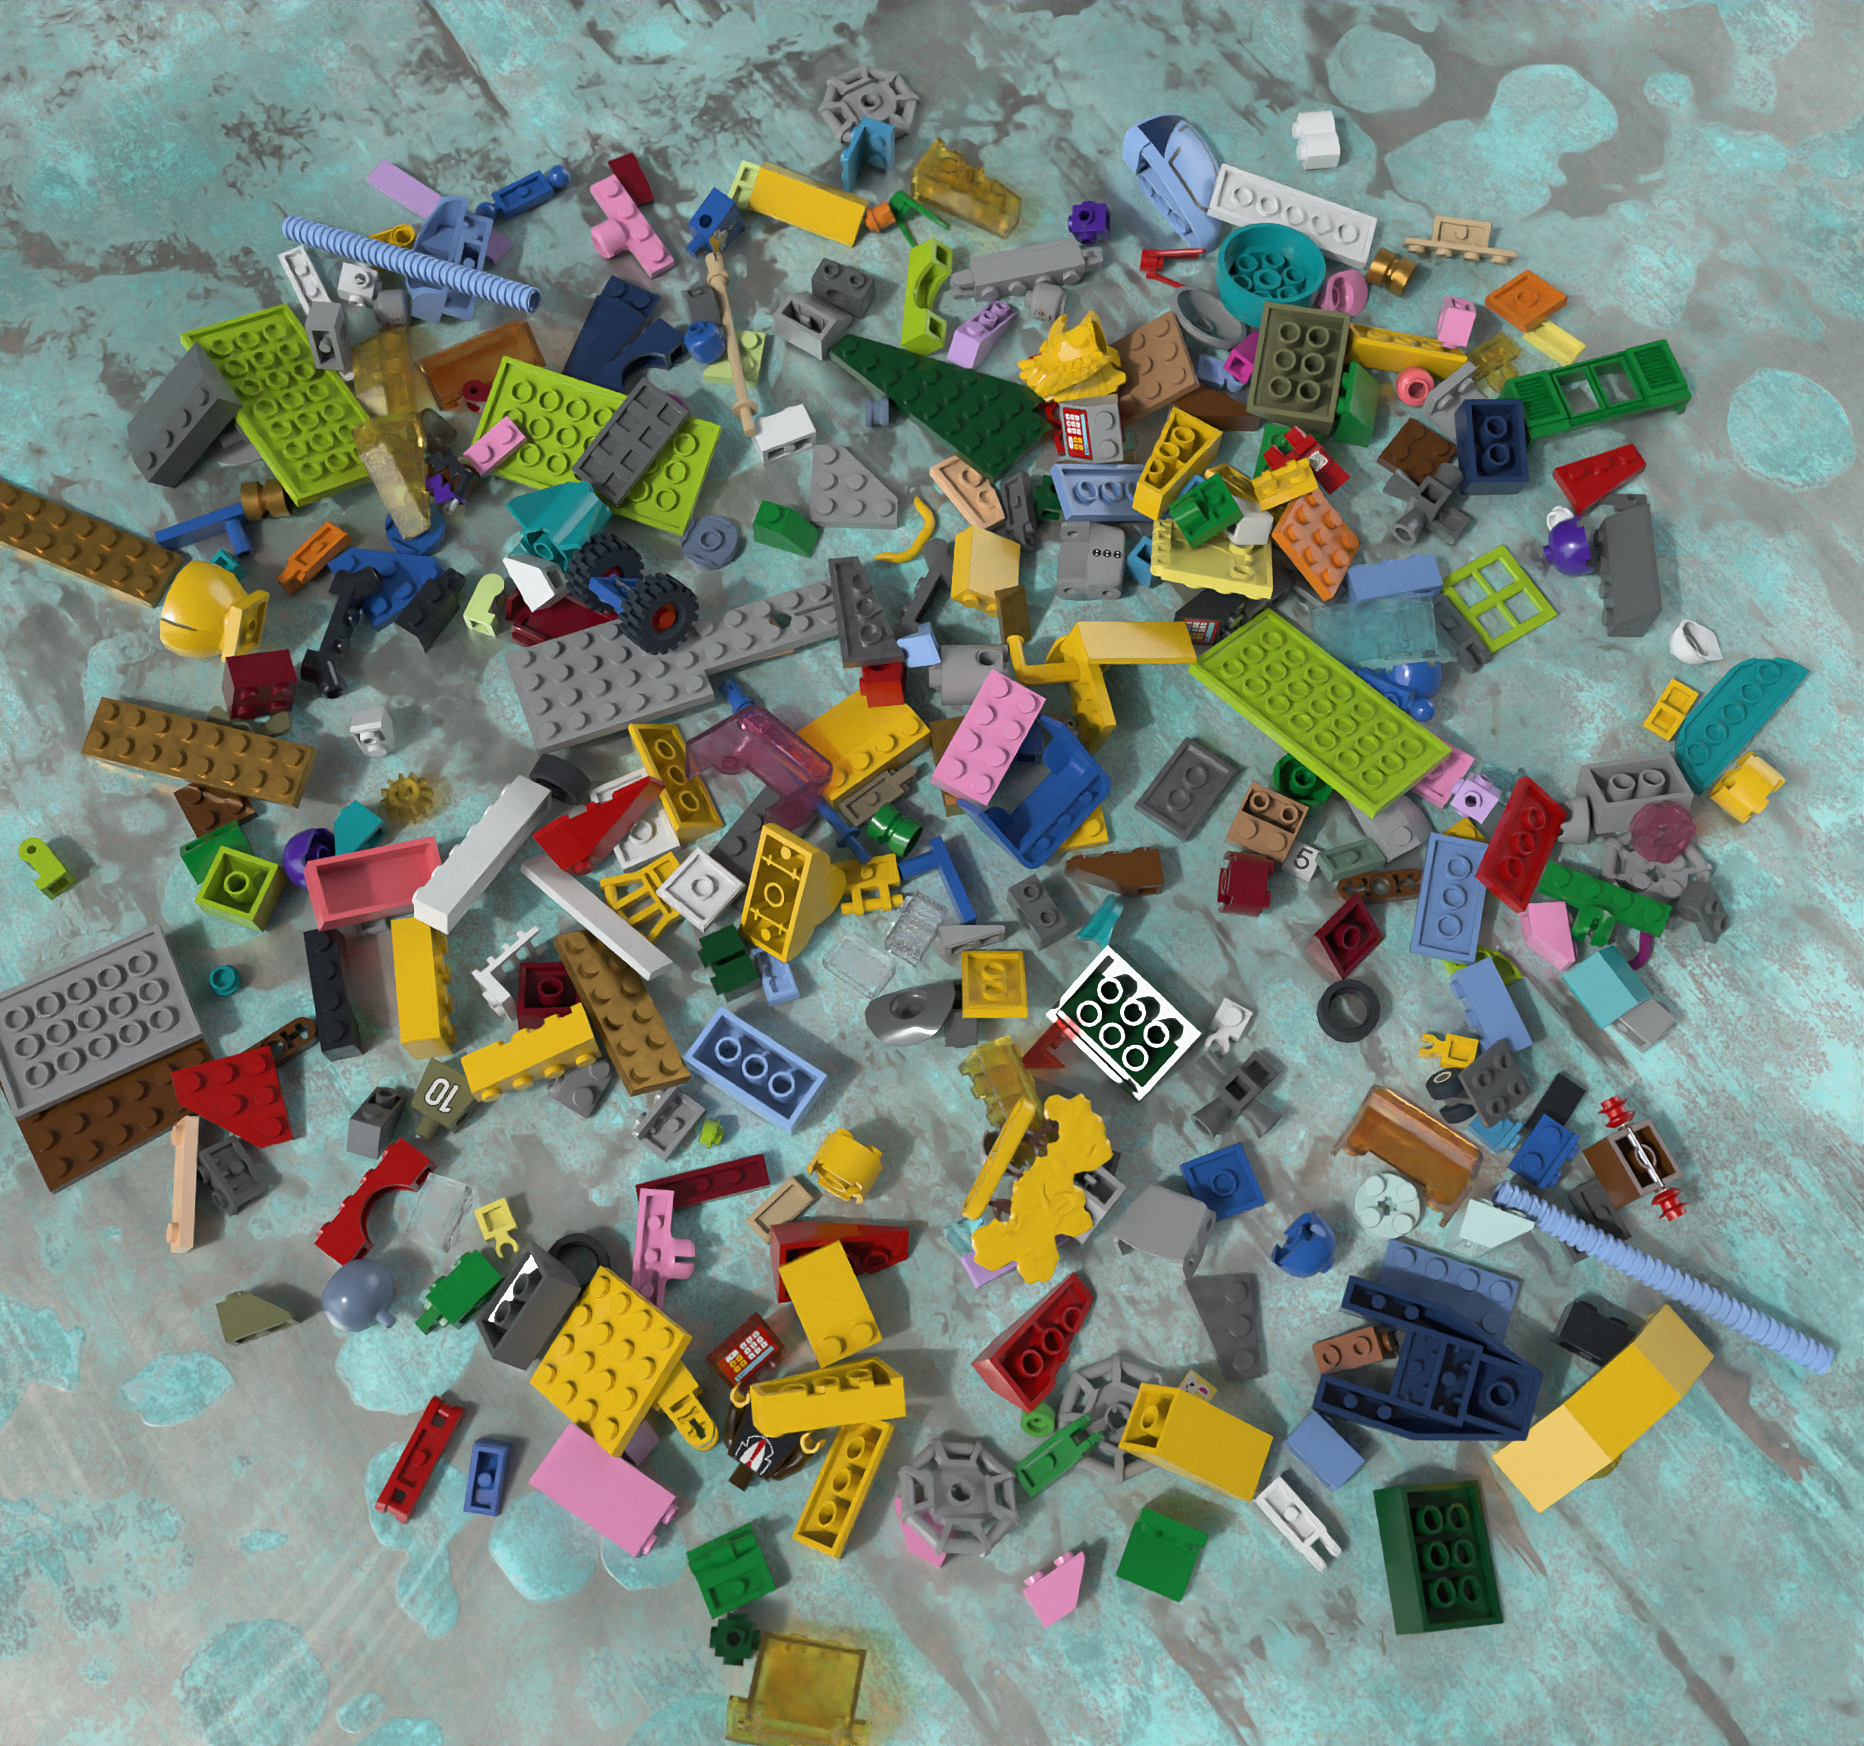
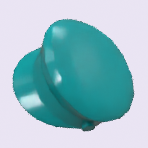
M1113 894L1105 897L1076 934L1077 940L1093 941L1100 946L1102 952L1109 945L1114 925L1120 917L1124 905L1118 902Z

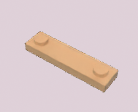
M185 1116L177 1125L173 1126L171 1133V1144L176 1145L172 1223L168 1224L166 1232L167 1243H171L170 1253H185L193 1248L199 1117Z

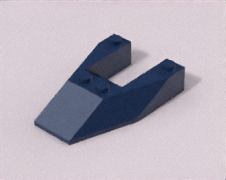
M1353 1275L1349 1276L1339 1312L1405 1333L1402 1348L1388 1395L1322 1373L1312 1402V1410L1412 1441H1526L1543 1372L1449 1306Z

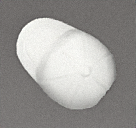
M1683 619L1673 630L1669 638L1670 653L1683 663L1698 665L1708 661H1723L1717 638L1708 628L1689 619Z

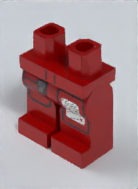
M1297 426L1291 428L1283 436L1293 447L1285 456L1275 444L1262 454L1267 464L1271 467L1269 469L1270 472L1286 466L1288 461L1293 459L1299 461L1307 457L1316 481L1328 495L1334 493L1351 478L1311 434L1306 435Z

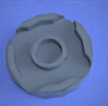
M714 514L704 515L703 518L691 520L684 535L680 538L682 552L688 563L698 569L707 571L718 570L729 565L737 556L740 546L738 533L732 522L723 516Z

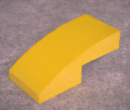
M1672 678L1650 711L1642 727L1669 742L1699 693Z

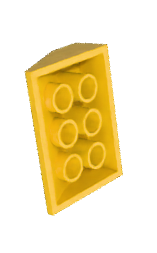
M858 689L786 739L781 745L833 810L837 812L839 811L837 805L884 770H897L930 746L931 731L906 703L904 705L868 708L866 695L861 696L860 689Z

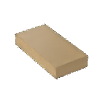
M791 1176L747 1217L745 1222L768 1246L770 1244L771 1225L794 1222L816 1200L794 1176Z

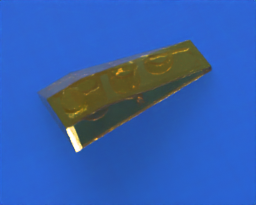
M416 412L374 416L350 430L358 454L403 540L408 541L431 528L429 493L426 492L425 475H428V465L424 461V449L427 448V438L418 414Z

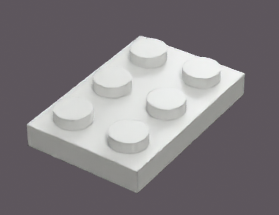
M645 767L593 788L588 791L592 802L609 801L612 799L614 791L648 776ZM658 796L613 848L624 874L649 864L670 851L674 853L681 850L680 843Z

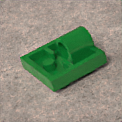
M1218 472L1167 505L1173 520L1192 549L1197 548L1244 517Z

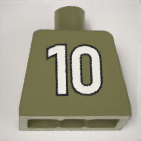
M433 1057L426 1067L411 1102V1107L423 1116L413 1132L429 1142L440 1126L455 1134L483 1103V1101L477 1102L473 1096L465 1075Z

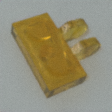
M1503 332L1465 353L1468 357L1466 362L1470 361L1477 368L1472 378L1473 384L1486 377L1487 384L1497 393L1501 392L1505 384L1504 380L1519 377L1518 372L1510 362L1517 359L1520 351ZM1498 369H1500L1501 376L1504 378V380L1498 374Z

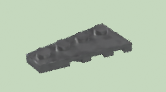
M851 556L828 559L843 669L904 662L902 650L895 641L894 633L883 615V609L872 591L871 583L859 557Z

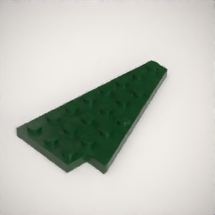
M849 333L828 348L829 358L878 396L888 398V403L993 485L1052 434L1053 426L1036 414L1047 402L1044 398L1039 397L1034 392L1035 390H1032L1030 387Z

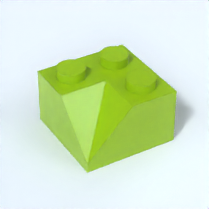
M221 845L194 902L207 915L263 933L289 878L279 864Z

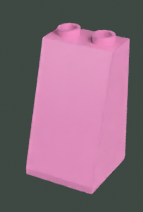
M571 1422L528 1482L636 1558H639L642 1553L647 1556L659 1539L655 1535L663 1523L668 1525L679 1510V1507L675 1505L679 1498L621 1457L609 1455L596 1443L594 1438Z

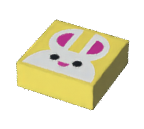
M1192 1369L1188 1371L1177 1386V1388L1207 1403L1211 1401L1218 1391L1217 1388Z

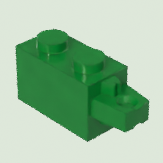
M477 1249L472 1253L466 1252L456 1261L454 1265L456 1268L447 1277L445 1275L439 1277L430 1286L429 1290L431 1292L425 1296L428 1301L423 1305L427 1311L414 1323L423 1334L428 1335L438 1325L445 1328L451 1324L459 1330L490 1301L505 1279Z

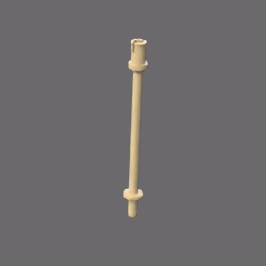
M712 252L705 258L709 273L707 282L710 288L715 289L738 401L733 405L732 412L734 416L741 419L744 435L752 437L756 433L752 416L757 414L758 406L757 403L748 398L726 287L730 282L729 274L725 271L722 254L716 252V262L714 252Z

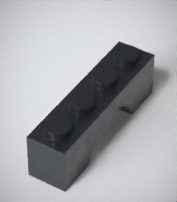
M338 928L319 932V929L305 931L303 935L321 1052L331 1062L363 1055L359 1026L351 1007L347 989L346 969L349 963L345 938Z

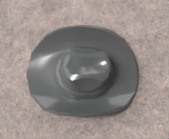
M953 982L926 984L882 995L871 1000L865 1010L866 1024L877 1039L889 1045L903 1047L922 1043L932 1038L946 1022L955 998Z

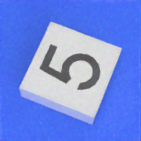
M1295 840L1281 869L1310 882L1318 865L1315 862L1317 853L1321 851Z

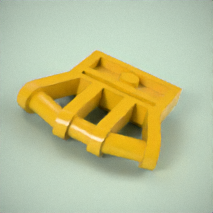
M672 851L637 872L600 880L601 890L605 892L606 905L654 946L670 925L678 923V920L684 917L656 893L660 886L680 866ZM643 883L642 887L618 900L617 889L619 887ZM649 895L655 902L654 904L627 918L624 913L626 909ZM659 913L663 914V917L647 936L636 929V927Z

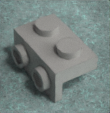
M601 1052L602 1056L596 1058V1061L589 1066H574L566 1069L563 1075L551 1079L547 1087L549 1092L546 1099L551 1102H557L582 1119H587L616 1071L611 1058Z
M679 1086L661 1089L654 1099L655 1105L648 1113L643 1112L633 1125L634 1131L632 1134L636 1141L665 1163L668 1162L707 1113L704 1107L682 1092Z

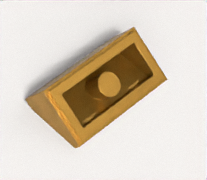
M1024 585L994 591L1001 643L1008 644L1007 638L1011 635L1023 637L1024 642L1031 639Z

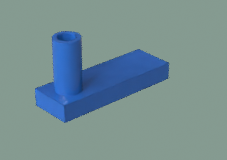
M240 502L154 532L157 542L162 549L165 548L170 551L227 532L237 558H246L254 553L244 525L251 522L247 519Z
M941 836L929 840L928 852L897 863L903 881L937 868L961 925H976L977 917Z

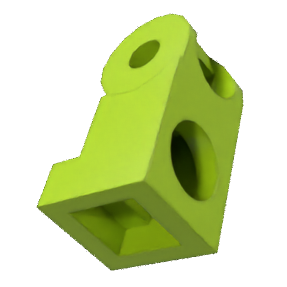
M30 837L20 844L18 848L20 859L41 876L34 883L51 901L77 882L55 852L40 838Z

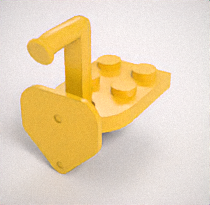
M1067 634L1054 642L1045 658L1046 664L1027 666L1022 648L1025 641L1024 638L1019 635L1009 636L1007 643L1009 644V653L1017 681L1026 686L1069 682L1071 711L1077 717L1079 723V740L1084 743L1088 753L1098 752L1117 725L1102 675L1109 669L1110 664H1086L1061 653L1060 646L1068 636Z

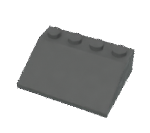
M193 344L127 425L133 461L149 483L174 488L243 406L200 344Z

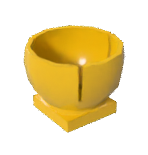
M201 560L190 561L175 578L167 593L161 613L162 617L189 627L177 625L162 618L160 619V639L166 649L179 656L195 659H205L222 654L221 662L225 663L226 657L251 654L260 648L270 593L258 589L252 594H247L235 575L228 570L210 562Z

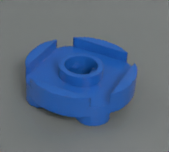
M413 500L414 504L404 506L402 503L396 506L389 513L385 521L386 536L390 545L397 553L429 557L442 544L446 534V525L439 510L429 502H426L423 507L418 506L415 500ZM421 524V531L412 534L409 528Z

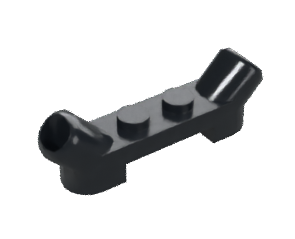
M369 565L355 573L341 569L335 574L328 593L337 599L319 651L307 648L300 669L301 679L316 684L321 696L327 699H336L345 694L348 686L339 668L344 655L349 651L352 632L359 624L362 605L365 600L384 590L385 583L376 568Z

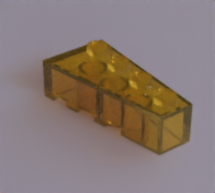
M938 137L911 172L910 196L1007 240L1019 224L1022 198L996 179L991 181L984 175L983 169L977 165L972 167L963 160L964 156L957 150L953 152L945 147V142Z

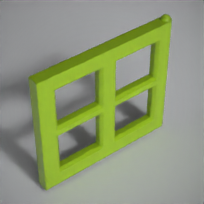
M1505 545L1494 548L1442 578L1443 586L1440 593L1444 594L1480 636L1481 642L1491 652V655L1552 621L1558 615L1508 552ZM1499 560L1514 579V582L1495 592L1480 573V570ZM1472 575L1488 597L1468 608L1452 586ZM1523 591L1539 613L1519 623L1504 602ZM1496 607L1512 629L1492 639L1477 617Z

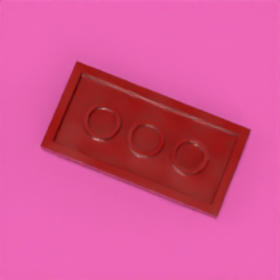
M1529 776L1518 778L1474 876L1515 913L1525 912L1561 830L1560 825L1564 823L1568 814L1564 808Z

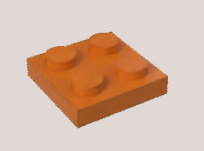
M1527 269L1485 297V306L1523 333H1526L1565 307L1568 296Z

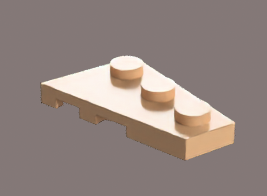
M956 455L930 468L929 475L970 525L992 531L1004 524L1005 515L995 489L991 488L987 479Z

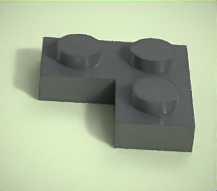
M1598 1178L1567 1192L1581 1219L1585 1220V1225L1593 1224L1595 1230L1602 1229L1605 1235L1607 1233L1612 1234L1614 1240L1620 1238L1625 1241L1632 1237ZM1566 1240L1564 1242L1558 1241L1570 1265L1590 1257L1586 1255L1585 1250L1580 1252L1576 1249L1575 1245L1573 1247L1568 1246Z

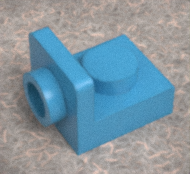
M1477 1115L1466 1130L1497 1155L1504 1148L1510 1151L1522 1138L1518 1131L1524 1124L1520 1121L1513 1124L1504 1116L1492 1128H1486Z

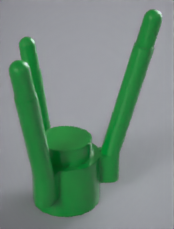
M903 190L897 191L889 200L888 204L893 211L896 223L912 248L916 246V243L902 219H911L917 211L944 229H950L949 224L915 202Z

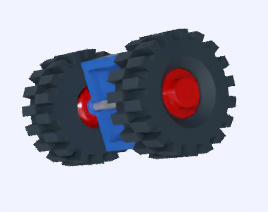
M601 533V537L596 534L590 536L591 542L586 541L580 551L577 549L573 551L572 555L575 558L573 561L568 560L566 566L570 568V571L565 572V578L569 580L566 586L571 591L572 596L592 611L595 610L600 614H603L604 610L607 613H612L615 608L616 613L619 614L618 619L622 621L619 626L624 632L623 634L647 653L649 652L652 655H658V652L662 655L668 654V648L674 651L679 648L677 644L679 641L685 643L688 639L685 635L688 631L693 632L695 627L692 625V622L698 621L699 617L695 613V611L699 610V603L696 602L698 598L691 589L670 574L666 573L664 575L661 572L655 573V577L651 574L645 576V582H643L644 574L640 572V570L644 569V563L640 561L643 558L636 549L612 533L611 535Z

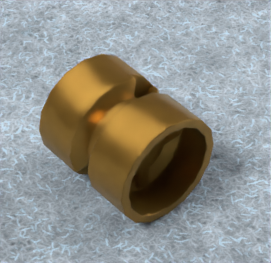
M1381 247L1367 272L1365 280L1377 287L1385 285L1387 292L1402 297L1413 278L1418 263L1405 257L1397 259L1395 252Z
M277 478L267 479L265 485H262L259 481L241 484L242 505L249 521L267 519L268 514L275 518L292 515V499Z

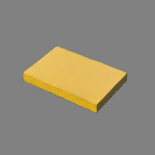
M961 951L963 1018H1028L1024 951Z

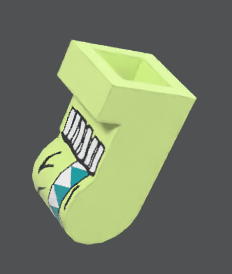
M491 573L486 574L480 579L463 614L468 628L496 636L500 628L496 615L500 606L506 603L509 596L501 576Z

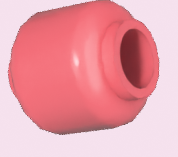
M1421 366L1405 368L1399 373L1395 382L1396 393L1400 400L1406 405L1414 407L1424 405L1428 393L1435 388L1432 376Z

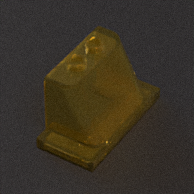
M763 1631L748 1698L730 1695L725 1740L753 1746H869L872 1721L855 1718L867 1650L843 1646L835 1640H825L823 1642L811 1640L797 1633L784 1635Z

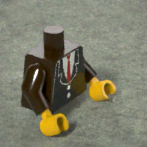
M738 1382L730 1393L731 1403L725 1418L724 1444L728 1449L727 1455L739 1463L728 1481L743 1492H746L756 1475L769 1483L772 1479L782 1481L802 1471L813 1454L825 1445L826 1439L823 1438L815 1444L811 1440V1434L815 1429L809 1430L803 1436L797 1432L786 1433L780 1437L764 1436L753 1425L751 1402L747 1406L751 1399L750 1390L747 1396L741 1395L739 1392L741 1382Z

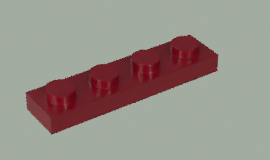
M763 1153L635 1185L638 1203L640 1188L674 1191L672 1212L771 1187Z

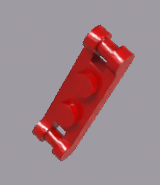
M438 1395L432 1397L376 1502L375 1510L383 1514L389 1512L396 1516L397 1521L405 1525L410 1521L422 1493L455 1430L465 1416V1408L458 1405L452 1407L446 1404L445 1399ZM437 1416L446 1419L442 1429L432 1425ZM398 1489L408 1493L403 1503L394 1499Z

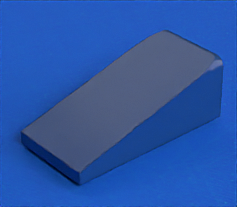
M478 1438L473 1443L463 1512L498 1516L510 1459L511 1442Z

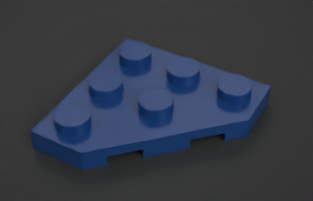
M350 548L327 563L334 576L341 569L355 573L368 565L376 568L385 583L384 590L365 600L361 608L362 613L377 632L397 619L429 577L436 581L445 572L434 557Z

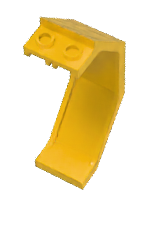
M1667 1303L1656 1307L1647 1315L1649 1321L1623 1350L1564 1402L1529 1428L1526 1441H1507L1493 1451L1495 1455L1491 1458L1538 1513L1544 1511L1616 1459L1685 1396L1715 1357Z

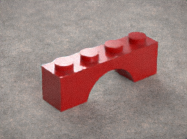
M401 1137L396 1143L392 1142L382 1154L383 1159L375 1169L371 1168L365 1173L361 1179L359 1189L354 1195H349L343 1200L339 1206L340 1212L332 1222L328 1221L317 1233L318 1239L314 1245L342 1266L353 1260L364 1259L374 1245L368 1234L367 1223L374 1205L382 1197L392 1192L410 1191L417 1193L437 1168L428 1157Z

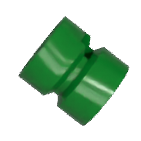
M886 802L879 808L871 820L866 836L881 845L888 843V850L901 858H905L917 844L924 830V824L911 816L902 817L900 809Z

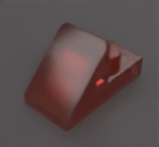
M1059 1017L1014 1067L1018 1070H1058L1066 1068L1047 1049L1050 1046L1054 1050L1057 1049L1068 1037L1063 1031L1069 1025Z

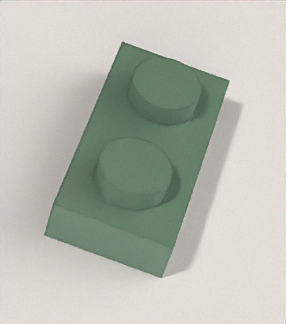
M1370 837L1318 852L1315 862L1329 882L1332 883L1383 868L1386 858Z

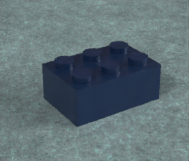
M1464 399L1454 413L1458 466L1464 476V482L1460 485L1461 495L1518 494L1529 483L1522 399Z

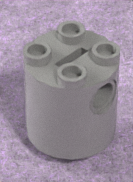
M1008 644L941 645V662L929 665V688H934L941 694V705H972L991 669L1009 678V668H1007Z

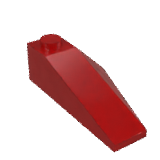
M648 775L614 791L611 800L588 803L585 805L587 811L572 818L565 814L532 835L535 841L562 871L578 876L586 875L594 870L595 865L607 857L666 786L664 781Z
M794 1222L771 1225L770 1257L778 1303L792 1302L778 1267L839 1240L855 1276L866 1272L873 1274L908 1259V1227L822 1222Z
M1075 1272L1070 1273L995 1338L970 1364L992 1391L1023 1411L1031 1413L1053 1390L1057 1381L1055 1378L1061 1363L1065 1362L1069 1355L1067 1350L1075 1333L1080 1331L1094 1296Z

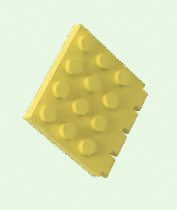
M1158 519L1157 522L1154 521L1150 572L1154 576L1161 577V580L1183 583L1194 589L1205 587L1215 589L1222 594H1231L1233 592L1244 594L1248 598L1256 600L1262 598L1271 599L1273 591L1271 537H1268L1267 544L1235 545L1221 531L1197 548L1192 549L1173 519Z

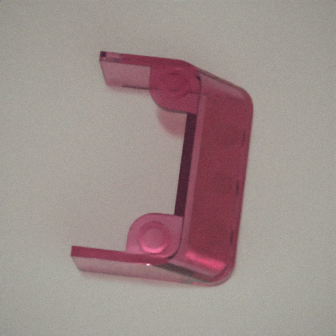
M747 706L686 741L685 777L688 780L712 766L725 775H736L748 769L782 798L765 809L764 825L776 823L790 832L806 822L832 780V763L761 706Z

